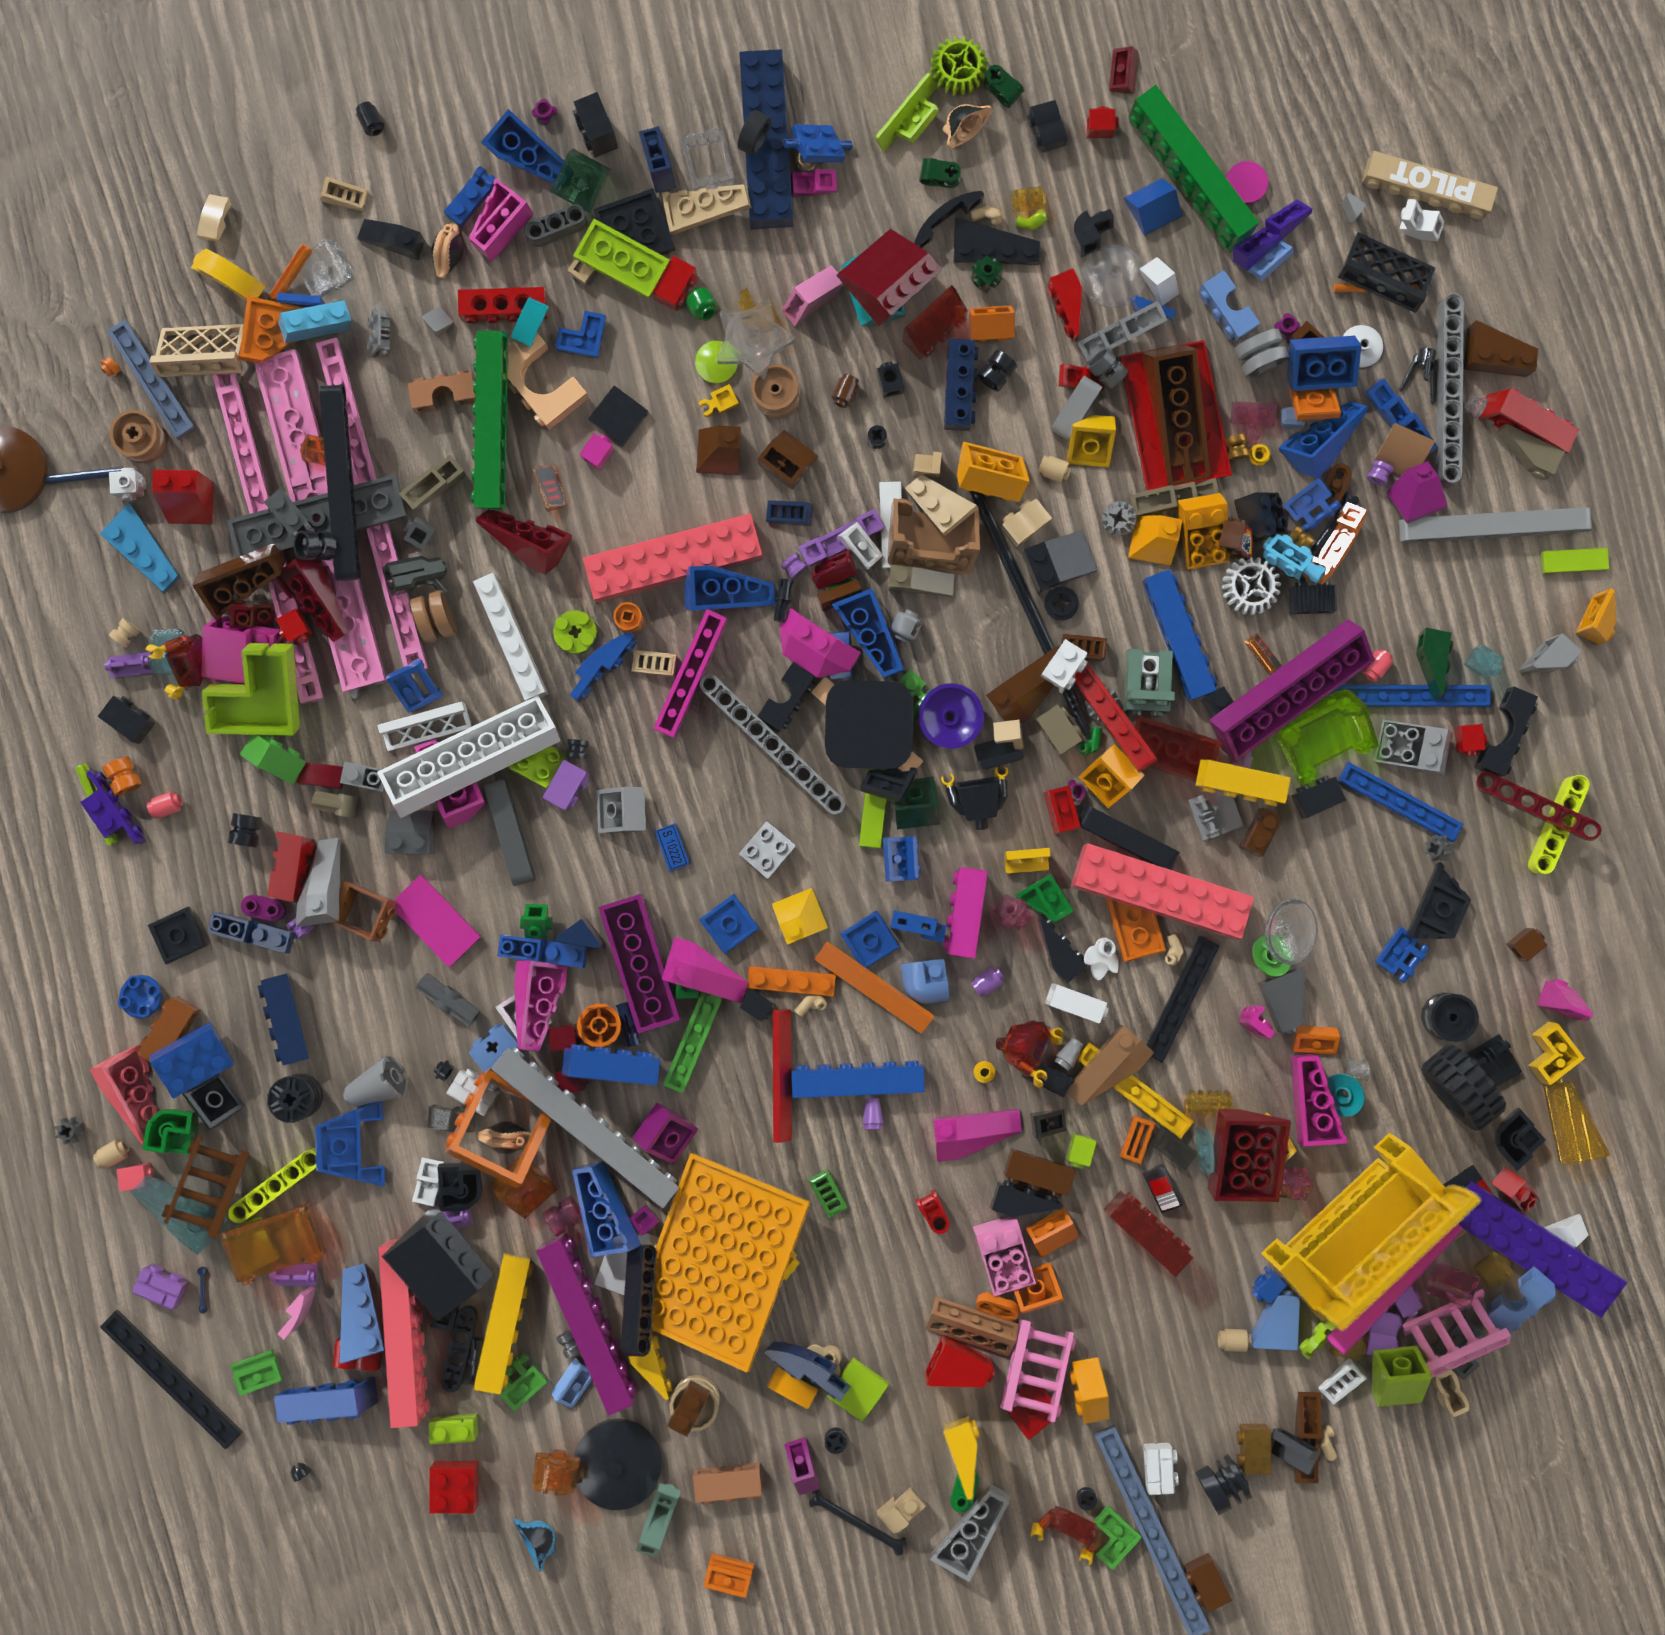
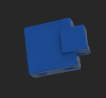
M893 910L889 928L922 934V939L944 943L947 925L937 924L938 919ZM898 918L905 919V924H897ZM922 923L929 924L928 930L921 928ZM936 926L941 927L940 932L936 931Z

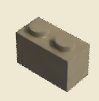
M1058 704L1035 719L1034 722L1057 756H1060L1082 741L1080 737L1082 733L1076 725L1072 726L1068 720L1070 718L1069 713L1064 707L1060 708Z

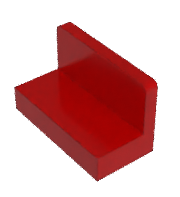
M1070 785L1044 792L1054 834L1081 827Z

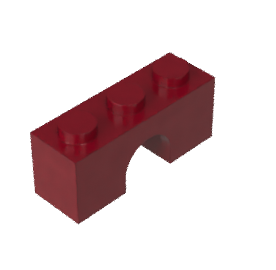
M576 1024L548 1029L551 1051H565V1048L571 1049L572 1044L579 1045V1041H582ZM562 1070L554 1073L555 1080L559 1083L556 1087L562 1092L565 1089L569 1092L583 1091L586 1089V1085L589 1084V1078L562 1075Z

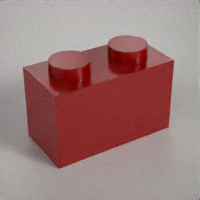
M672 256L652 292L654 300L675 311L678 310L679 306L683 307L688 297L687 292L689 288H693L698 280L696 267Z

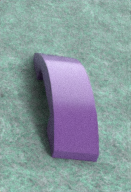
M876 509L857 517L856 520L820 538L817 537L799 546L798 548L807 566L809 567L847 550L837 536L856 522L859 523L869 537L885 529Z

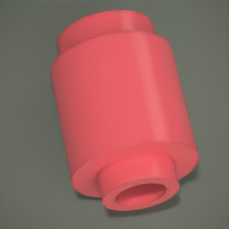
M1383 649L1381 651L1375 650L1373 653L1375 661L1361 672L1364 677L1374 683L1378 679L1381 680L1394 663L1391 659L1392 655Z
M173 791L154 797L147 803L150 815L153 818L158 817L160 819L181 811V806H183L182 798Z

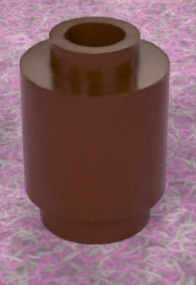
M843 374L842 378H839L832 395L835 405L841 408L852 405L859 388V380L856 377Z

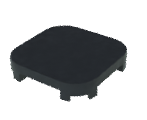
M848 680L834 685L827 694L825 712V750L830 761L844 768L892 769L905 764L911 756L914 703L909 690L901 683L892 681Z

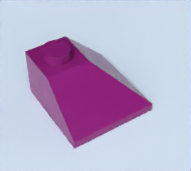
M1428 461L1409 468L1386 493L1406 523L1447 508L1439 476Z

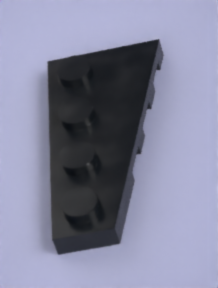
M955 217L953 262L975 263L978 259L983 260L988 256L991 259H996L1000 264L1039 265L1040 241Z

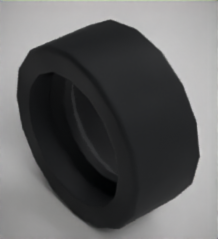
M753 110L742 127L737 148L751 156L757 155L768 135L771 118L757 110Z

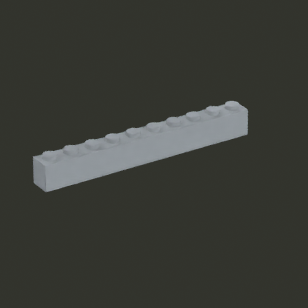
M514 1047L512 1050L506 1048L490 1069L658 1206L664 1208L679 1189V1186L675 1184L677 1179L668 1172L665 1175L658 1170L661 1167L651 1158L648 1161L642 1157L643 1151L634 1144L632 1147L628 1146L625 1143L627 1138L618 1131L615 1133L611 1132L608 1129L610 1125L601 1117L598 1120L591 1115L593 1111L584 1103L581 1106L574 1101L576 1097L567 1089L562 1092L556 1087L559 1083L549 1075L545 1078L539 1072L542 1069L532 1061L530 1064L524 1061L522 1058L525 1055Z

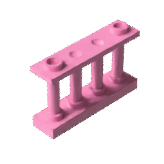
M1483 1289L1469 1291L1461 1299L1418 1318H1408L1402 1324L1403 1335L1406 1336L1412 1333L1427 1358L1426 1365L1432 1375L1431 1378L1510 1344L1511 1335L1507 1328L1502 1330L1496 1329L1481 1305L1485 1295ZM1473 1307L1488 1332L1487 1336L1481 1339L1476 1338L1461 1311ZM1453 1316L1468 1341L1467 1345L1461 1348L1456 1347L1440 1320ZM1432 1324L1448 1350L1447 1354L1441 1357L1435 1356L1420 1329Z
M1019 1319L1017 1340L1012 1350L1000 1408L1011 1412L1012 1407H1016V1405L1048 1413L1047 1420L1055 1423L1056 1418H1059L1062 1405L1059 1404L1069 1354L1075 1348L1076 1338L1073 1337L1074 1333L1066 1331L1065 1337L1037 1331L1030 1326V1321ZM1032 1338L1063 1346L1060 1360L1028 1352V1349H1026L1027 1340ZM1027 1360L1058 1368L1056 1381L1023 1374V1371H1021L1022 1362ZM1021 1383L1052 1390L1051 1404L1020 1397L1016 1393L1017 1384L1021 1385Z

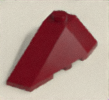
M490 509L476 518V522L524 564L544 575L559 564L572 539L571 534L554 526L547 525L544 528L534 525L535 521L527 520V522L515 520V517Z
M296 558L283 567L281 574L275 579L284 593L290 599L294 597L301 604L300 609L304 613L309 612L315 618V624L333 642L346 635L348 632L327 570L322 561L316 560V558L314 560Z

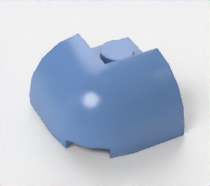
M944 958L900 964L903 987L911 1000L919 1004L949 1002V987Z

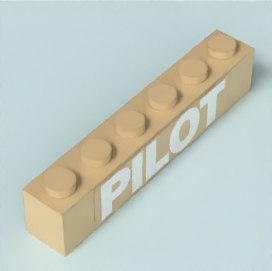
M1374 151L1368 158L1361 182L1372 189L1380 188L1392 195L1400 194L1407 196L1408 199L1427 202L1433 207L1441 206L1448 208L1453 213L1468 214L1473 219H1484L1491 212L1498 189L1496 186Z

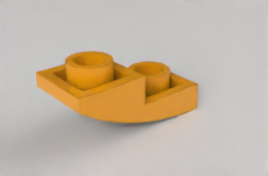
M778 1366L767 1384L768 1388L806 1409H809L819 1390L801 1379L798 1380L796 1377L790 1376L786 1370Z

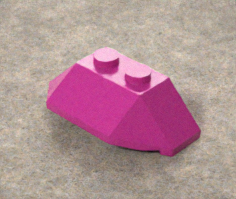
M792 608L787 612L785 622H782L779 626L782 654L817 678L850 672L861 655V652Z

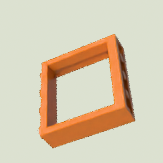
M487 1069L484 1073H479L473 1085L476 1088L473 1094L469 1093L464 1102V1105L467 1106L464 1113L460 1112L456 1118L454 1125L457 1127L454 1133L448 1135L445 1143L447 1148L444 1153L516 1188L522 1185L552 1119L541 1111L514 1172L506 1170L460 1147L459 1144L489 1082L529 1101L499 1075Z

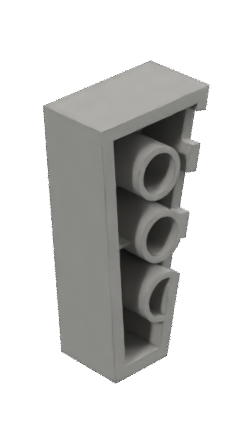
M990 1484L931 1552L930 1560L970 1582L1010 1502V1494Z

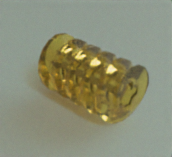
M1189 1090L1184 1098L1185 1115L1189 1117L1190 1112L1193 1111L1195 1118H1198L1199 1111H1202L1203 1117L1206 1118L1208 1111H1211L1212 1117L1215 1118L1218 1109H1232L1230 1091L1225 1090L1222 1094L1220 1090H1216L1213 1095L1212 1090H1207L1205 1094L1203 1090H1198L1197 1093L1194 1090Z

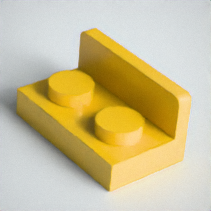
M1050 848L1004 852L1005 872L1008 874L1049 870L1048 857L1051 856Z

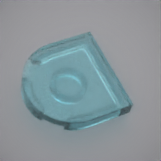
M1199 1126L1195 1128L1199 1170L1204 1174L1213 1173L1215 1159L1212 1138L1207 1128Z

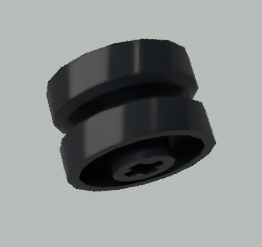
M1442 992L1434 994L1426 1001L1422 1008L1421 1019L1424 1028L1430 1035L1441 1040L1459 1042L1466 1040L1474 1034L1478 1027L1479 1014L1477 1007L1471 999L1460 994Z

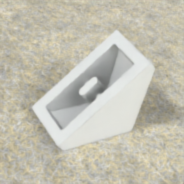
M1158 257L1139 269L1156 300H1159L1160 305L1166 304L1179 295L1175 272Z
M1580 1214L1544 1227L1574 1247H1577L1588 1236Z

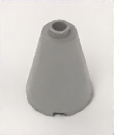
M392 1056L381 1058L345 1087L343 1093L345 1101L352 1106H359L397 1099L406 1095L408 1082L407 1079L403 1080L401 1073L404 1072L402 1066Z

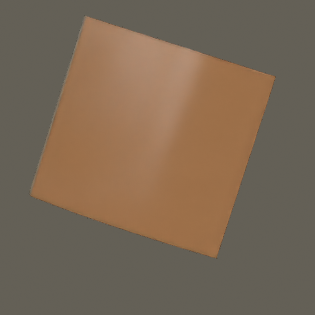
M1394 423L1374 461L1378 460L1388 463L1394 468V473L1402 476L1409 468L1420 465L1425 461L1435 441Z

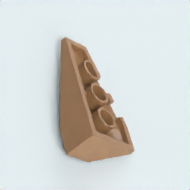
M1120 1024L1073 1080L1067 1094L1083 1106L1139 1071L1154 1052L1130 1030Z

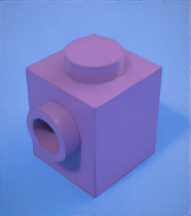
M1410 1286L1393 1304V1307L1403 1318L1412 1317L1418 1313L1419 1309L1423 1308L1419 1301L1422 1297L1415 1287L1412 1288Z

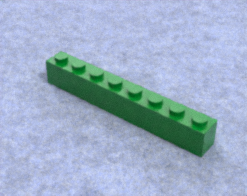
M477 331L476 337H474L476 359L473 361V369L476 372V381L473 382V392L476 395L472 408L473 415L475 416V425L472 427L475 447L472 448L474 469H472L471 477L474 482V491L471 493V501L474 504V508L505 510L509 334L503 331Z

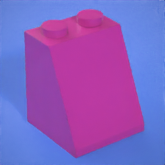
M222 616L217 621L212 619L204 625L201 677L209 678L211 681L225 680L231 681V684H244L242 650L249 643H252V628H230V617Z

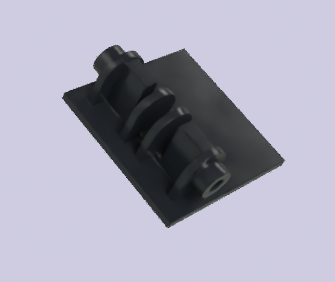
M1500 1034L1466 1053L1485 1071L1496 1087L1522 1072L1509 1050L1511 1048L1510 1043L1507 1040L1504 1041Z

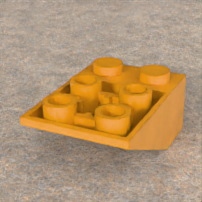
M1221 493L1178 500L1179 519H1182L1180 531L1187 570L1228 563L1229 555L1219 546L1225 520L1228 521V503Z

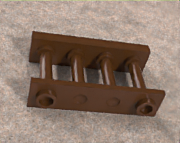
M198 1136L196 1141L192 1140L187 1153H190V1157L170 1205H165L161 1217L165 1218L164 1224L168 1225L171 1218L206 1228L205 1231L209 1232L208 1237L217 1240L250 1152L241 1150L239 1155H230L201 1145L203 1139ZM197 1153L231 1164L230 1166L234 1167L231 1176L226 1175L225 1177L193 1167L192 1165ZM188 1175L223 1185L222 1188L226 1189L223 1197L218 1196V1198L184 1188ZM179 1197H185L213 1206L217 1210L215 1218L208 1220L176 1210L175 1207Z

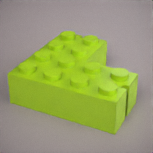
M249 643L242 650L245 685L209 684L202 691L203 709L208 711L204 715L206 734L294 736L301 726L293 644L273 643L269 648V643Z

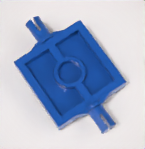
M794 124L791 130L794 139L783 140V147L785 149L795 148L798 150L804 162L843 163L846 157L843 150H851L853 147L851 140H839L831 125Z

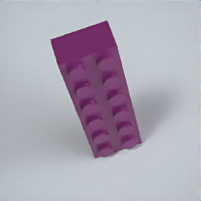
M643 894L598 907L637 1033L681 1020L682 1017L671 982L662 980L665 963Z

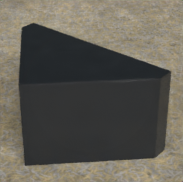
M1064 1109L1030 1113L1032 1132L1035 1138H1043L1067 1131Z

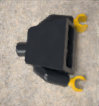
M996 767L994 770L995 777L955 782L953 774L950 773L952 781L946 783L943 776L941 777L942 784L947 787L946 793L950 805L959 815L965 816L967 821L975 820V828L977 830L988 828V818L997 816L998 810L1002 809L1008 797L1007 780L1005 779L1008 774L1007 767H1004V775H1000L998 767Z

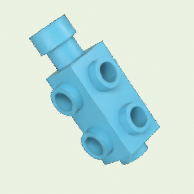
M1277 533L1274 538L1269 537L1263 545L1265 551L1262 557L1269 564L1276 565L1290 577H1295L1299 580L1303 574H1306L1310 577L1311 581L1317 584L1327 570L1321 565L1317 566L1312 563L1314 556L1311 555V550L1305 546L1298 547L1288 535L1281 536Z

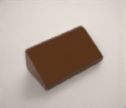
M856 579L818 593L817 597L822 612L834 608L832 604L861 593L862 589Z

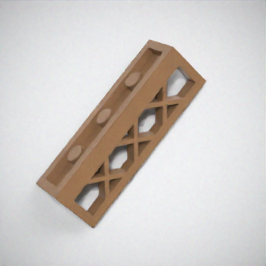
M935 1297L925 1329L1008 1357L1016 1343L1019 1324ZM935 1320V1321L941 1322V1323H943L944 1325H941V1326H940V1325L934 1324L933 1321ZM959 1328L964 1330L965 1332H958L955 1329ZM980 1335L985 1337L986 1339L976 1338V1336ZM997 1343L1007 1344V1347L997 1345Z

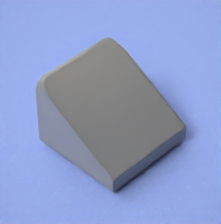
M1348 193L1341 202L1351 224H1353L1366 206L1364 202L1351 193Z
M441 307L422 316L425 323L438 337L454 324Z

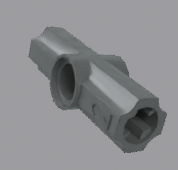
M426 973L421 978L415 988L434 1001V1005L447 1014H452L467 1026H471L481 1012L470 1002L462 998V994L448 985L445 986L429 973Z

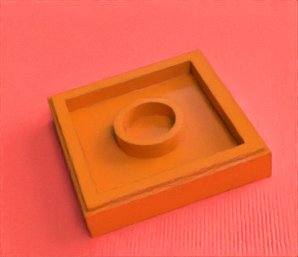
M1289 386L1288 391L1297 421L1340 418L1341 410L1334 388L1292 391Z

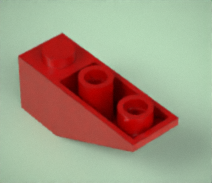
M1074 268L1051 277L1046 290L1050 299L1053 298L1057 305L1055 306L1057 316L1062 318L1065 323L1064 331L1068 338L1071 337L1074 343L1079 336L1082 286Z

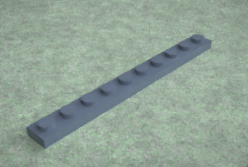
M1112 1425L1094 1434L1188 1635H1203L1211 1631L1115 1426Z

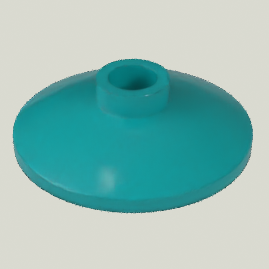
M1342 1073L1334 1074L1327 1079V1085L1333 1097L1337 1115L1349 1117L1357 1114L1365 1103V1092L1359 1081L1348 1074ZM1343 1090H1346L1349 1096H1345Z

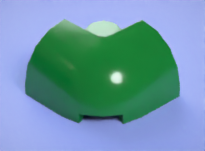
M163 1109L155 1113L148 1120L142 1150L190 1155V1153H187L191 1141L194 1140L195 1132L198 1131V1115L196 1112L177 1109Z

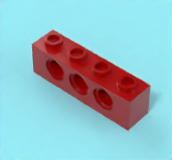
M544 287L458 290V316L466 324H477L478 321L495 324L499 323V320L517 323L523 310L520 309V305L527 302L529 297L547 305V292ZM502 303H507V304H508V306H507L506 309H504V310H499V309H498V307H499L500 304H502ZM486 304L484 310H477L478 305Z

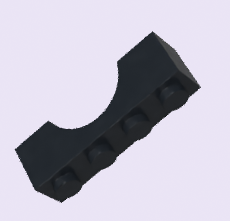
M1515 686L1506 689L1498 709L1506 717L1508 724L1507 734L1498 745L1487 746L1485 750L1480 751L1474 768L1483 772L1493 773L1499 777H1504L1510 773L1513 767V763H1511L1513 756L1519 752L1521 747L1520 739L1529 728L1528 720L1530 715H1533L1537 709L1538 704L1536 701L1538 696Z

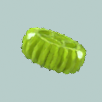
M955 35L953 42L947 38L945 45L940 43L938 50H934V57L931 58L930 63L932 65L930 72L934 74V81H939V88L945 86V93L953 90L952 93L955 96L957 91H960L963 96L965 95V90L972 93L973 87L978 89L980 82L985 80L984 74L988 70L986 66L988 59L984 58L985 50H980V43L973 45V38L967 42L965 36L958 40ZM968 56L972 58L976 65V68L973 67L970 62H968ZM963 61L961 67H958L956 70V66ZM942 64L946 65V68L951 71L950 76L944 71Z

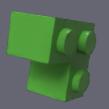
M251 735L240 753L242 757L256 767L291 784H294L306 761L299 757L301 753L290 747L288 750L283 749V744L274 740L269 735Z

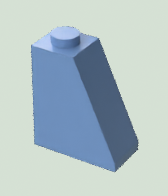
M1284 1288L1271 1304L1267 1302L1251 1334V1346L1253 1348L1298 1351L1300 1297L1292 1289Z

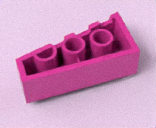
M1313 1054L1290 1056L1297 1143L1302 1146L1348 1143L1343 1133L1342 1124L1337 1115L1335 1103L1330 1094L1319 1056Z

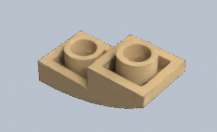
M209 194L198 225L197 237L199 239L219 241L226 227L223 219L232 204L228 197Z

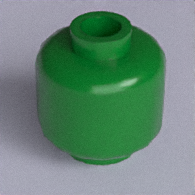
M694 288L686 299V306L695 319L707 321L716 314L718 303L709 289Z

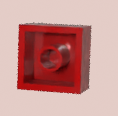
M434 1461L429 1468V1514H474L479 1505V1461Z

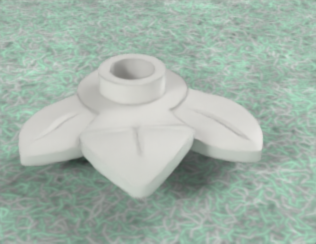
M1108 938L1098 939L1095 946H1090L1084 956V963L1091 965V973L1096 980H1101L1108 970L1112 973L1118 972L1119 960L1115 954V944Z

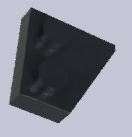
M911 767L910 771L897 772L896 768L869 770L860 785V791L901 804L917 774V768Z

